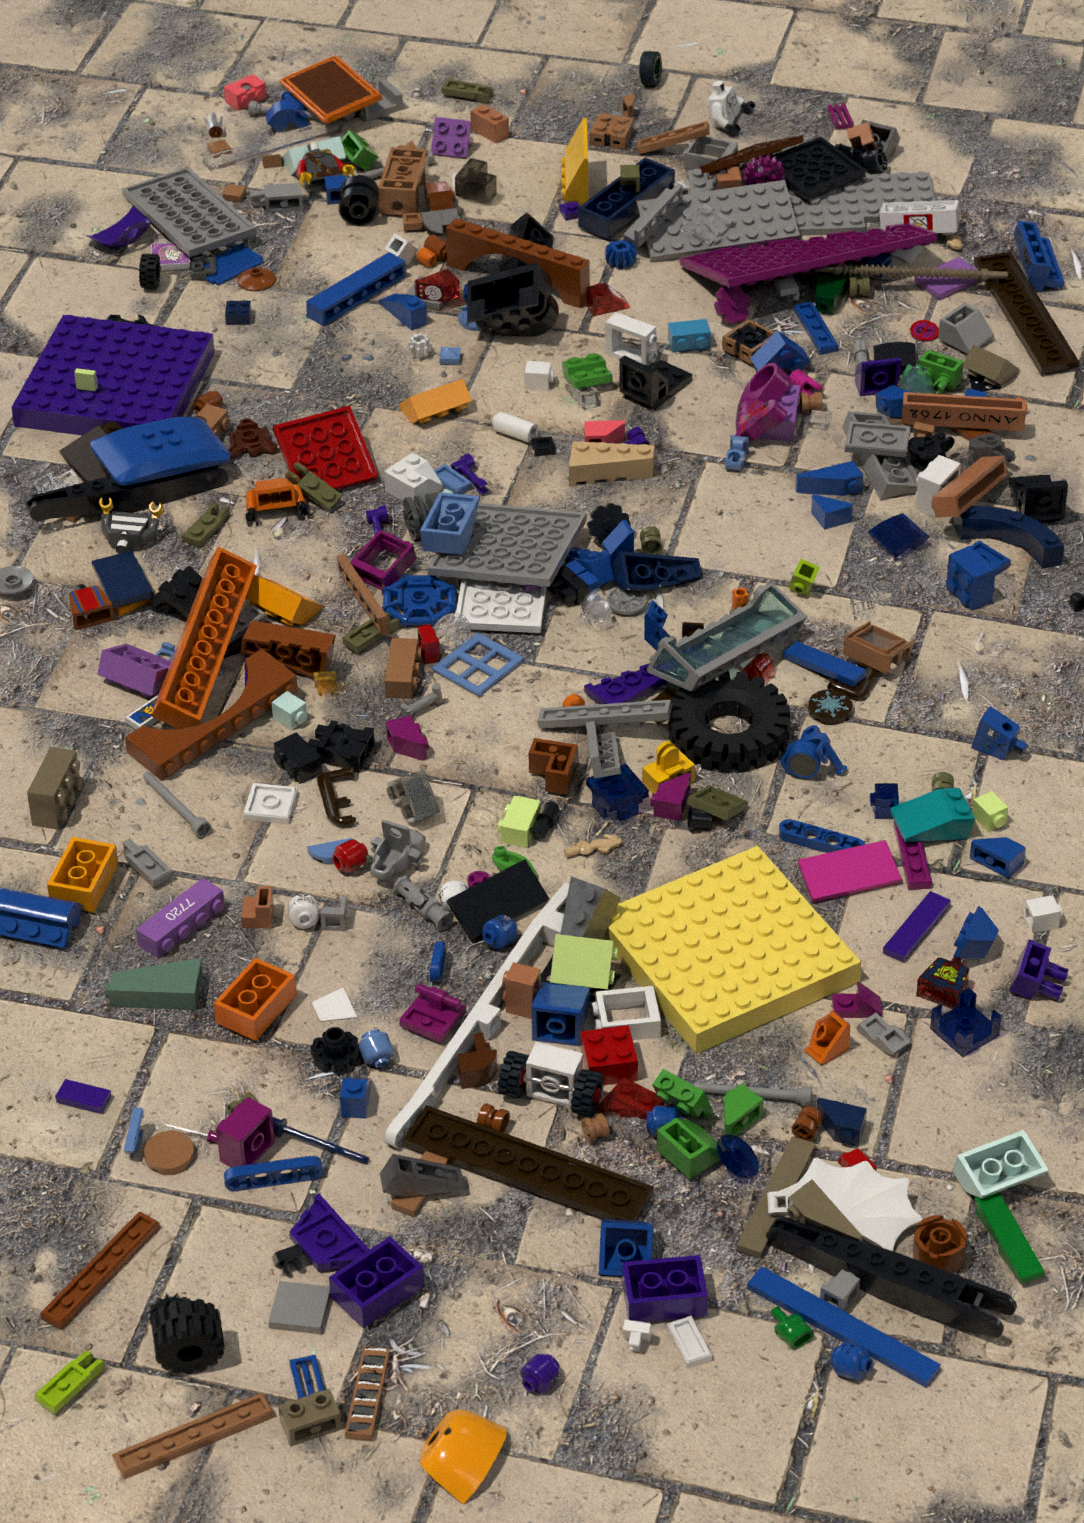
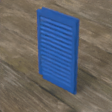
M241 243L215 256L216 275H208L205 280L218 286L238 276L241 272L264 262L262 260L263 257ZM203 264V267H207L208 269L209 264Z

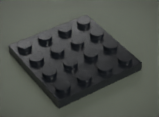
M823 137L815 138L769 156L771 160L776 157L777 162L781 161L782 167H784L786 185L805 200L866 176V170Z

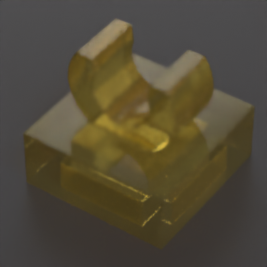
M336 671L314 672V684L317 687L319 696H322V689L324 687L330 688V694H334V686H337Z

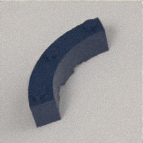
M971 506L959 517H955L954 528L960 540L986 539L987 536L997 537L1001 542L1027 549L1028 554L1037 561L1042 569L1062 565L1064 545L1058 536L1041 522L1019 511L990 506Z

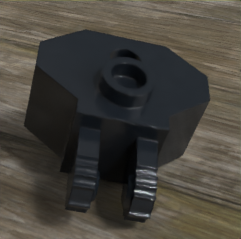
M939 432L934 436L928 434L924 437L911 438L908 444V450L911 453V464L924 471L928 464L934 461L938 455L946 457V452L953 447L955 439L951 436L946 437L943 432Z

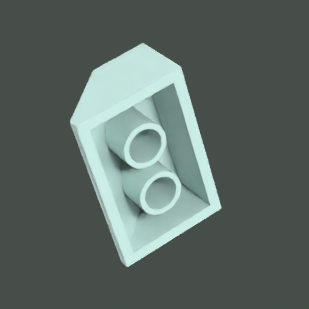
M340 136L318 142L320 150H331L332 154L341 161L346 158ZM307 145L288 149L281 157V162L291 175L296 174L299 161L305 153L309 152Z
M1024 1130L957 1155L953 1168V1173L964 1191L981 1199L1049 1172V1169Z

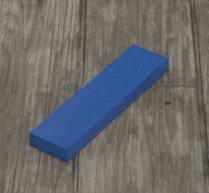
M813 302L794 305V312L818 353L821 355L837 352L839 345Z
M798 641L783 652L785 659L853 687L867 676V669Z

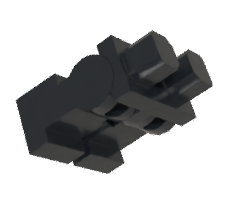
M331 720L328 726L318 724L315 730V739H310L308 744L321 756L322 764L342 765V769L354 766L356 772L360 773L375 746L374 728L365 727L364 730L351 728L347 724H338V721Z

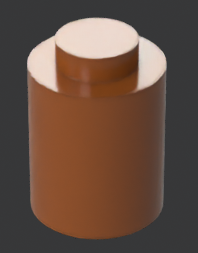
M430 235L425 240L424 247L437 254V259L446 261V241L436 235Z

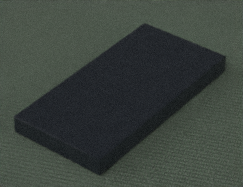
M526 859L449 898L446 902L469 940L473 941L483 935V926L487 921L499 915H506L514 919L549 900V897Z

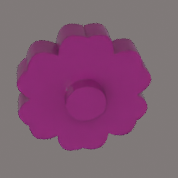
M727 286L721 287L715 295L717 299L714 303L716 314L722 316V321L730 325L745 321L749 315L747 308L751 305L749 295L743 293L741 286L736 289H729Z

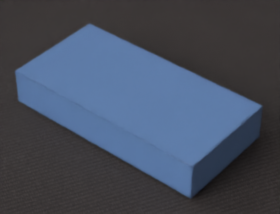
M446 464L434 470L442 482L443 488L452 491L453 494H463L472 489L471 481Z

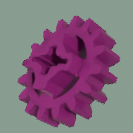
M760 155L759 160L752 158L753 163L748 162L747 168H744V181L747 185L784 180V167H782L781 161L777 162L776 157L771 160L769 155L766 158Z

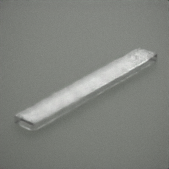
M337 120L328 124L319 122L203 157V163L212 172L259 158L262 155H269L342 133L343 127Z

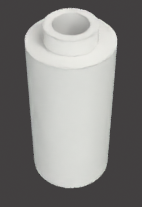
M499 412L493 417V429L497 432L528 443H532V438L537 437L538 425L504 412Z

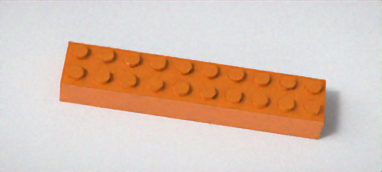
M221 547L217 548L206 568L152 710V717L177 729L198 725L257 565Z

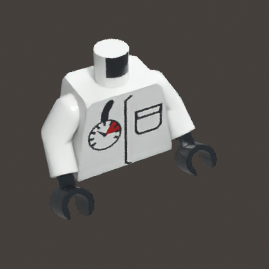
M716 81L713 83L714 91L708 99L712 127L726 128L729 136H735L741 131V128L736 123L731 124L740 112V106L745 114H750L754 111L753 108L756 107V104L753 101L743 102L744 99L735 94L733 87H724L723 81Z

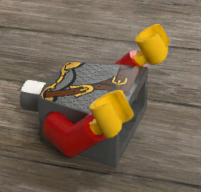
M312 142L307 145L309 152L304 154L296 170L300 180L299 184L303 185L304 182L305 188L325 185L324 177L342 174L348 177V174L354 176V167L352 165H345L329 149L320 150L318 142Z

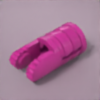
M800 369L794 370L789 376L790 384L800 386L801 393L807 392L810 396L813 394L811 392L813 388L820 391L823 389L822 385Z

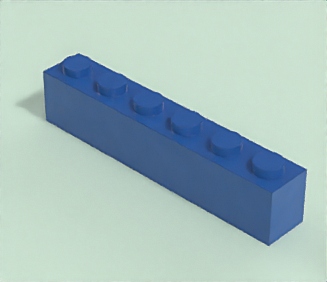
M390 252L307 300V317L325 326L405 278V260Z

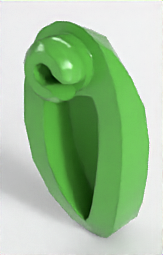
M497 846L494 849L492 860L500 870L503 871L526 859L536 876L533 865L524 856L506 851L503 846Z

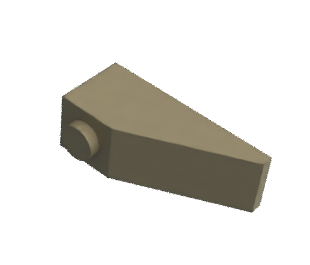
M812 1179L788 1197L787 1211L795 1221L800 1220L801 1223L862 1241L863 1236Z

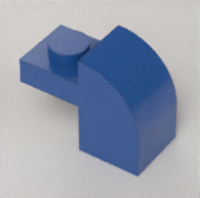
M280 100L273 104L266 113L267 124L280 132L290 122L304 131L309 126L307 114L302 110H298L297 102L294 100Z

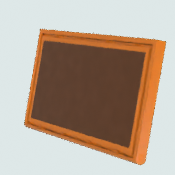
M337 55L288 75L279 81L283 87L291 92L294 97L324 124L331 123L382 100L381 93Z

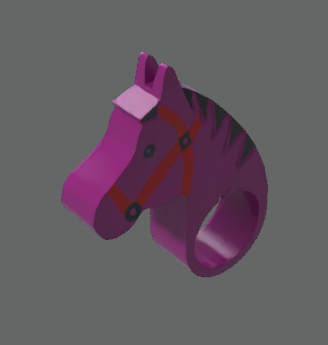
M769 363L759 369L745 387L737 408V432L735 436L749 437V442L756 441L763 432L778 426L786 418L787 411L778 404V401L788 389L790 377L776 363Z

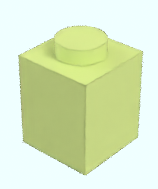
M993 791L973 799L972 813L987 832L1007 824L1008 806Z

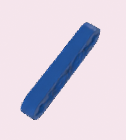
M792 819L783 820L779 824V837L782 840L825 853L865 845V842L857 837ZM809 834H812V835H815L816 838H814V839H809V838H806L805 836H806V835H809ZM833 840L837 841L838 844L830 845L827 842Z
M305 1156L235 1166L227 1169L223 1176L225 1187L228 1190L242 1191L316 1180L323 1175V1166L319 1157ZM284 1170H292L290 1173H286V1174L280 1173L281 1171H284ZM261 1173L267 1174L266 1176H263V1177H255V1175H257V1174H261Z

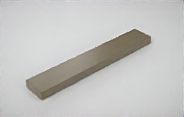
M791 1137L737 1244V1251L758 1258L762 1257L769 1243L766 1234L775 1219L781 1217L768 1215L767 1193L778 1192L800 1181L815 1151L816 1143ZM778 1200V1207H786L785 1200Z

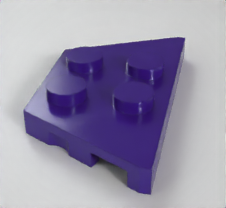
M320 1194L314 1197V1203L310 1209H305L300 1221L295 1223L289 1231L292 1242L295 1245L300 1244L303 1254L318 1271L343 1268L369 1250Z

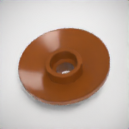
M266 268L247 269L241 272L237 278L238 285L242 289L254 292L269 289L276 281L275 274Z

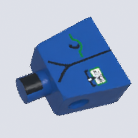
M990 706L980 719L971 748L1004 760L1011 751L1022 756L1028 744L1017 739L1020 726Z

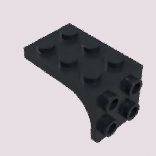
M187 566L183 571L181 569L177 570L170 582L166 580L158 588L160 592L153 597L152 601L154 603L150 609L155 611L162 604L167 603L174 606L188 618L203 578L190 566Z

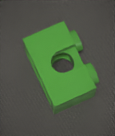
M348 130L341 140L345 154L354 164L368 171L375 164L378 155L374 150L368 148L369 144L364 138Z

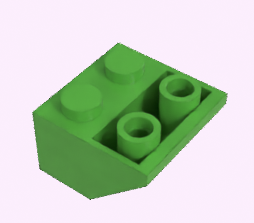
M675 1118L657 1130V1151L689 1179H692L728 1155V1151L695 1122Z

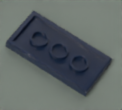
M133 551L91 561L95 574L107 598L111 601L113 608L154 597L153 591Z

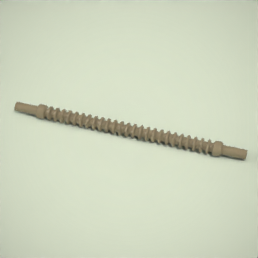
M846 263L844 265H827V268L824 269L814 268V272L834 273V275H841V273L846 275V273H849L850 276L852 273L855 276L857 274H860V276L863 274L865 276L876 274L877 277L880 274L882 277L885 275L888 277L890 275H893V277L904 275L905 278L907 276L910 278L912 276H915V278L926 276L927 279L929 276L932 279L936 276L937 279L940 277L951 279L953 277L955 280L956 277H959V280L962 278L965 280L967 278L978 280L980 278L981 281L1008 278V272L988 271V269H981L979 271L978 268L976 271L973 268L970 270L967 268L965 270H962V268L951 270L950 267L948 270L945 267L943 269H940V267L937 269L926 267L924 269L923 266L919 269L918 266L915 268L912 266L910 268H907V266L896 268L895 265L893 267L890 265L888 267H885V265L874 267L872 264L869 267L868 264L866 266H863V264L860 266L849 264L847 266Z

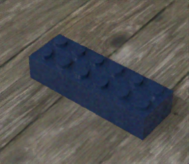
M643 158L635 164L639 165L640 192H636L635 185H620V177H618L578 208V227L609 240L639 216L637 201L656 199L666 188L670 190L674 188L675 169L648 158Z

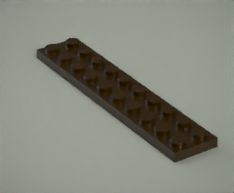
M1011 251L974 257V265L979 271L981 269H988V271L1008 272L1007 279H988L985 283L1040 373L1044 374L1079 368L1078 358L1031 283H1029Z
M428 1105L424 1107L403 1139V1146L422 1153L425 1151L447 1158L449 1163L606 1220L638 1221L654 1194V1186Z

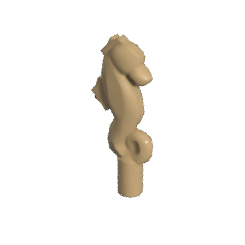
M955 234L946 235L948 240L946 244L954 250H961L963 238Z
M605 834L604 839H595L590 844L585 840L579 841L575 846L565 848L564 854L566 858L578 854L589 855L594 850L607 854L611 849L619 847L622 844V840L615 834Z

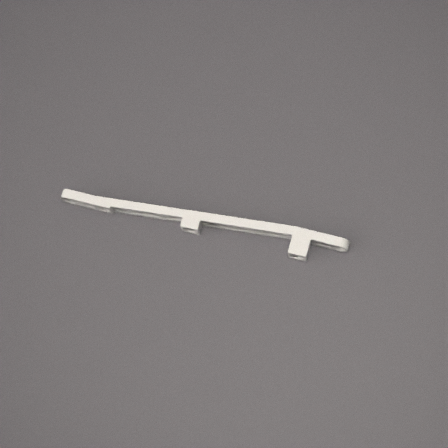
M565 882L531 922L414 1095L389 1124L384 1134V1142L395 1148L400 1147L403 1144L404 1137L426 1105L431 1107L435 1105L436 1097L458 1066L457 1054L467 1053L473 1045V1034L483 1033L484 1039L488 1041L501 1026V1014L498 1007L503 1001L505 985H502L503 975L505 971H509L513 962L527 966L542 942L554 946L555 935L561 934L569 882Z

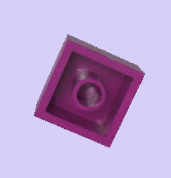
M247 1097L234 1108L233 1112L225 1120L220 1121L216 1128L220 1162L229 1167L255 1164L275 1144L272 1109Z

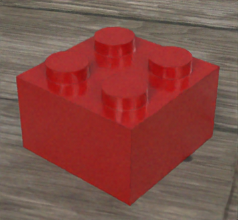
M629 1025L580 1031V1052L583 1053L584 1068L602 1073L604 1075L602 1086L638 1081V1059Z

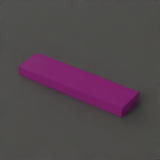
M894 821L893 827L908 890L931 889L932 881L922 841L904 842Z

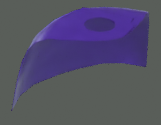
M132 206L119 222L101 232L85 236L103 246L121 248L131 245L139 239L151 223L135 206Z

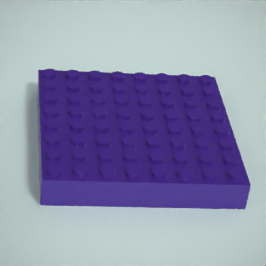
M63 315L11 407L14 427L84 435L96 426L108 422H117L124 429L163 419L183 417L215 353L213 333ZM77 368L96 371L98 385L96 391L76 389L74 372Z

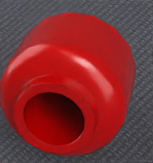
M351 839L335 847L332 860L339 871L351 873L365 866L368 850L363 843Z

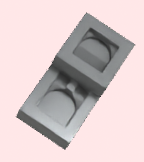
M877 1013L859 1023L857 1030L867 1040L892 1056L911 1043L910 1039L895 1024L890 1027Z

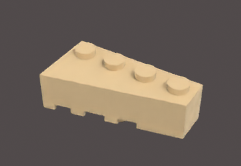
M572 442L569 462V486H576V482L586 481V484H595V480L607 479V482H615V480L622 477L626 480L653 478L654 445Z

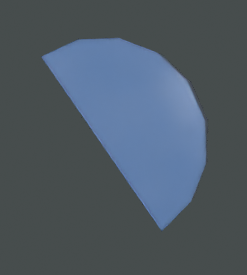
M467 305L462 307V311L458 314V321L463 328L471 331L486 330L480 329L476 322L468 323Z
M352 838L307 846V851L312 859L322 860L324 864H334L332 855L334 854L335 847Z
M140 1107L133 1108L124 1146L125 1154H135L141 1146L144 1130L140 1128L142 1118H144V1110Z

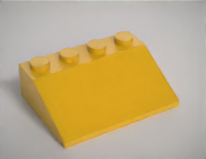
M587 118L582 119L565 149V157H561L562 200H566V203L577 201L580 206L588 201Z

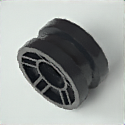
M881 147L866 150L863 153V165L868 174L887 172L888 159Z

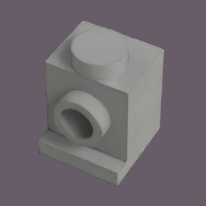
M842 1269L836 1277L830 1278L827 1285L823 1284L821 1286L820 1298L846 1311L859 1296L860 1279L853 1273Z

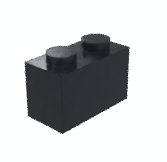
M297 732L274 743L275 753L273 758L277 765H281L287 774L299 784L322 773L321 756Z

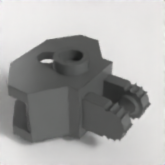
M996 433L981 434L969 440V450L974 451V454L968 455L969 465L986 456H1005L1006 463L1007 461H1014L1016 456L1012 449L1004 447L1005 442L1002 441V436Z

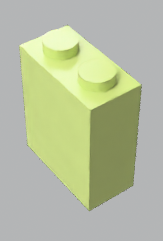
M556 934L550 983L608 989V984L613 985L615 970H610L611 960L616 961L618 946H613L612 940Z

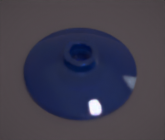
M730 1134L724 1135L718 1140V1156L730 1172L744 1179L753 1178L758 1173L759 1162L757 1156L744 1140Z

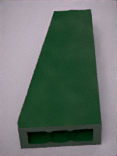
M844 261V263H846L847 266H849V264L855 266L856 262L854 261ZM817 272L815 307L818 312L829 315L835 314L849 289V277H855L854 273L850 276L849 273H846V275H843V273L841 275H834V273Z

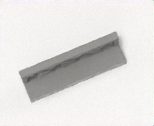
M677 183L672 190L666 188L623 234L625 241H631L632 244L640 247L683 201V185Z
M595 721L586 722L594 779L621 774L615 731L597 735Z

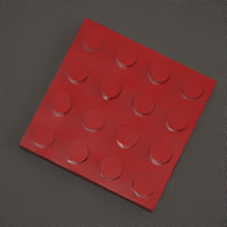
M350 405L273 426L272 430L287 468L296 474L300 480L304 477L293 468L296 462L304 465L308 471L314 473L335 490L377 480L378 474Z

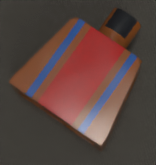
M79 584L74 588V591L69 593L75 631L114 621L112 603L98 586L86 587L84 584Z

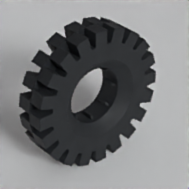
M727 671L718 676V680L713 679L693 691L680 687L675 692V698L671 699L672 710L668 720L670 742L675 744L684 755L686 754V757L694 764L701 760V769L712 771L715 764H719V773H730L731 765L736 766L738 773L749 772L750 763L756 769L766 766V759L773 762L779 757V751L783 752L787 746L790 728V707L787 705V699L784 694H778V688L772 683L765 686V679L754 676L748 682V673L737 672L734 680L730 679V672ZM736 716L746 720L751 726L740 733L725 734L711 729L707 724L717 717Z

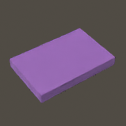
M960 257L935 267V269L938 267L943 269L945 267L946 270L949 267L951 270H954V268H957V270L960 268L962 270L973 268L976 271L973 266ZM926 276L914 278L915 283L938 300L981 282L980 278L978 280H975V278L972 280L970 278L959 280V277H956L955 280L953 277L951 279H948V277L937 279L936 276L934 279L931 276L928 279Z

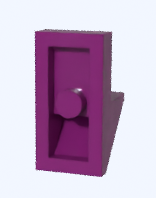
M857 981L856 994H832V1010L842 1018H868L874 1013H877L882 1018L880 996L859 981Z

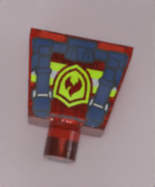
M955 956L951 961L941 957L937 958L918 978L916 996L959 1012L969 981L970 969L965 966V960Z

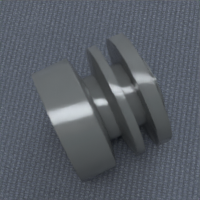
M441 491L426 493L424 503L419 495H415L414 500L412 497L404 498V521L412 540L420 539V529Z

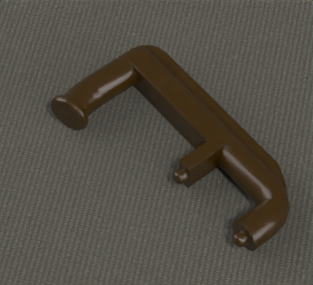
M859 662L855 665L867 669V676L855 688L840 684L836 679H832L828 683L827 689L838 690L852 699L862 700L869 693L881 671Z
M354 766L325 772L317 777L327 818L340 827L354 825L356 817H352V815L340 816L339 809L349 807L348 804L351 803V800L347 799V796L336 798L331 781L352 778L354 780L356 775Z

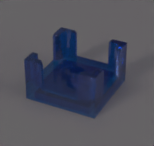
M969 987L960 992L959 1003L956 1008L942 1015V1005L939 1004L932 1009L930 1029L962 1058L999 1036L1002 1017L996 1010H992L990 1021L976 1009L977 995Z

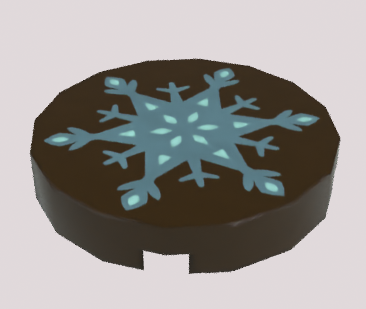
M826 689L818 691L810 697L808 712L814 720L815 718L819 719L820 723L839 724L846 721L848 716H851L852 701L848 695L841 691Z

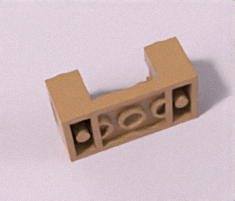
M391 147L378 187L379 214L402 215V213L418 212L419 185L426 184L428 178V150Z

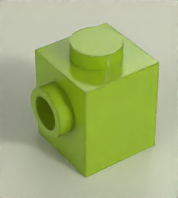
M800 558L788 588L798 594L808 596L820 567Z

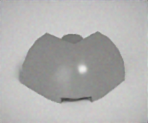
M457 208L420 212L422 224L433 233H446V227L455 218L460 219V216L457 215Z

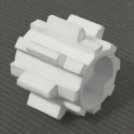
M422 333L414 334L410 341L407 342L410 355L413 358H417V360L427 358L429 352L432 351L430 338H427V335Z

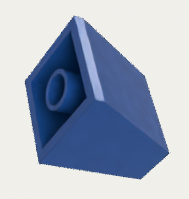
M542 982L531 1006L532 1041L580 1046V1031H584L590 1007V988Z

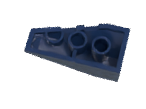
M620 551L611 564L615 578L614 583L624 590L645 592L702 577L699 558Z

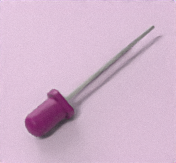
M165 1124L166 1126L174 1127L175 1129L208 1136L207 1142L213 1141L218 1143L217 1133L213 1130H210L208 1134Z

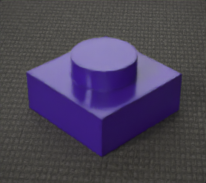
M577 201L559 205V211L565 221L578 218V208L580 205Z

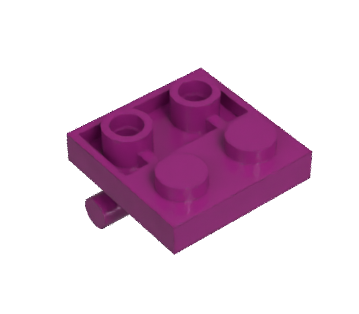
M418 983L415 992L419 993V995L399 1019V1026L442 1043L466 1013V1005L462 1004L461 1000L449 996L448 992L436 987L430 988Z

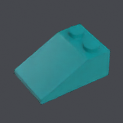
M960 788L937 789L890 809V813L904 842L969 839L975 817Z

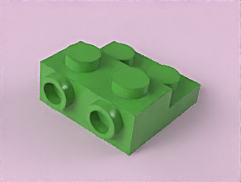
M592 353L584 358L572 357L562 362L563 377L574 389L613 382L612 373L606 368V360L600 354Z
M662 1069L652 1084L656 1097L665 1104L670 1102L685 1115L691 1114L697 1118L702 1116L708 1120L713 1113L703 1090L665 1069Z

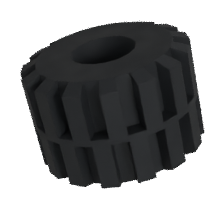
M190 1298L183 1299L181 1302L175 1300L169 1303L170 1306L161 1307L158 1310L159 1314H154L151 1326L157 1363L161 1364L163 1369H172V1373L177 1374L180 1372L192 1374L193 1371L199 1370L201 1372L207 1370V1366H214L218 1363L217 1359L223 1357L225 1345L220 1312L218 1309H215V1305L212 1303H204L202 1299L191 1301Z

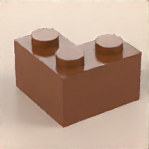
M534 738L528 753L529 773L545 775V791L568 795L578 766V745Z

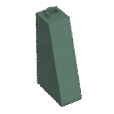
M201 958L112 972L110 982L105 984V996L109 997L110 1007L197 1010L203 978Z

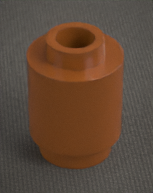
M209 391L195 399L193 402L195 413L198 414L206 404L220 408L223 404L220 393Z

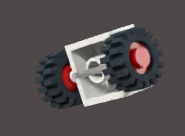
M539 1042L535 1043L530 1055L511 1050L506 1053L500 1068L501 1073L498 1076L500 1077L497 1083L499 1085L497 1088L499 1094L519 1099L521 1094L523 1095L524 1088L527 1086L528 1097L571 1107V1112L588 1117L594 1116L600 1104L599 1100L602 1097L604 1075L583 1069V1053Z

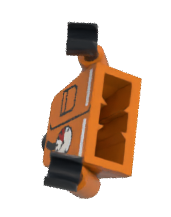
M286 478L257 481L255 488H252L246 494L247 513L245 514L247 526L249 527V522L255 520L256 526L259 525L256 511L298 506V520H301V514L307 515L308 519L310 509L309 506L305 505V499L300 486L291 483Z

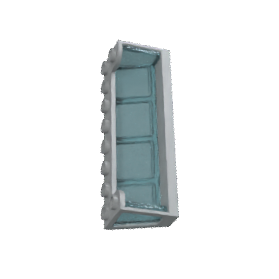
M772 582L765 586L760 585L755 589L753 599L746 606L736 608L730 615H723L719 621L710 622L706 628L702 630L697 629L691 636H684L678 643H676L677 639L674 636L664 637L658 643L659 648L651 656L650 664L646 670L650 674L686 690L693 691L798 632L808 616Z

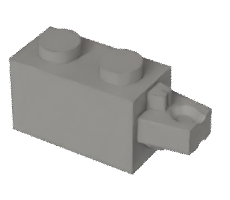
M299 183L264 185V190L251 192L250 194L251 205L266 207V213L303 211L302 185Z

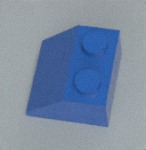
M602 1219L599 1275L622 1276V1262L652 1259L654 1222Z

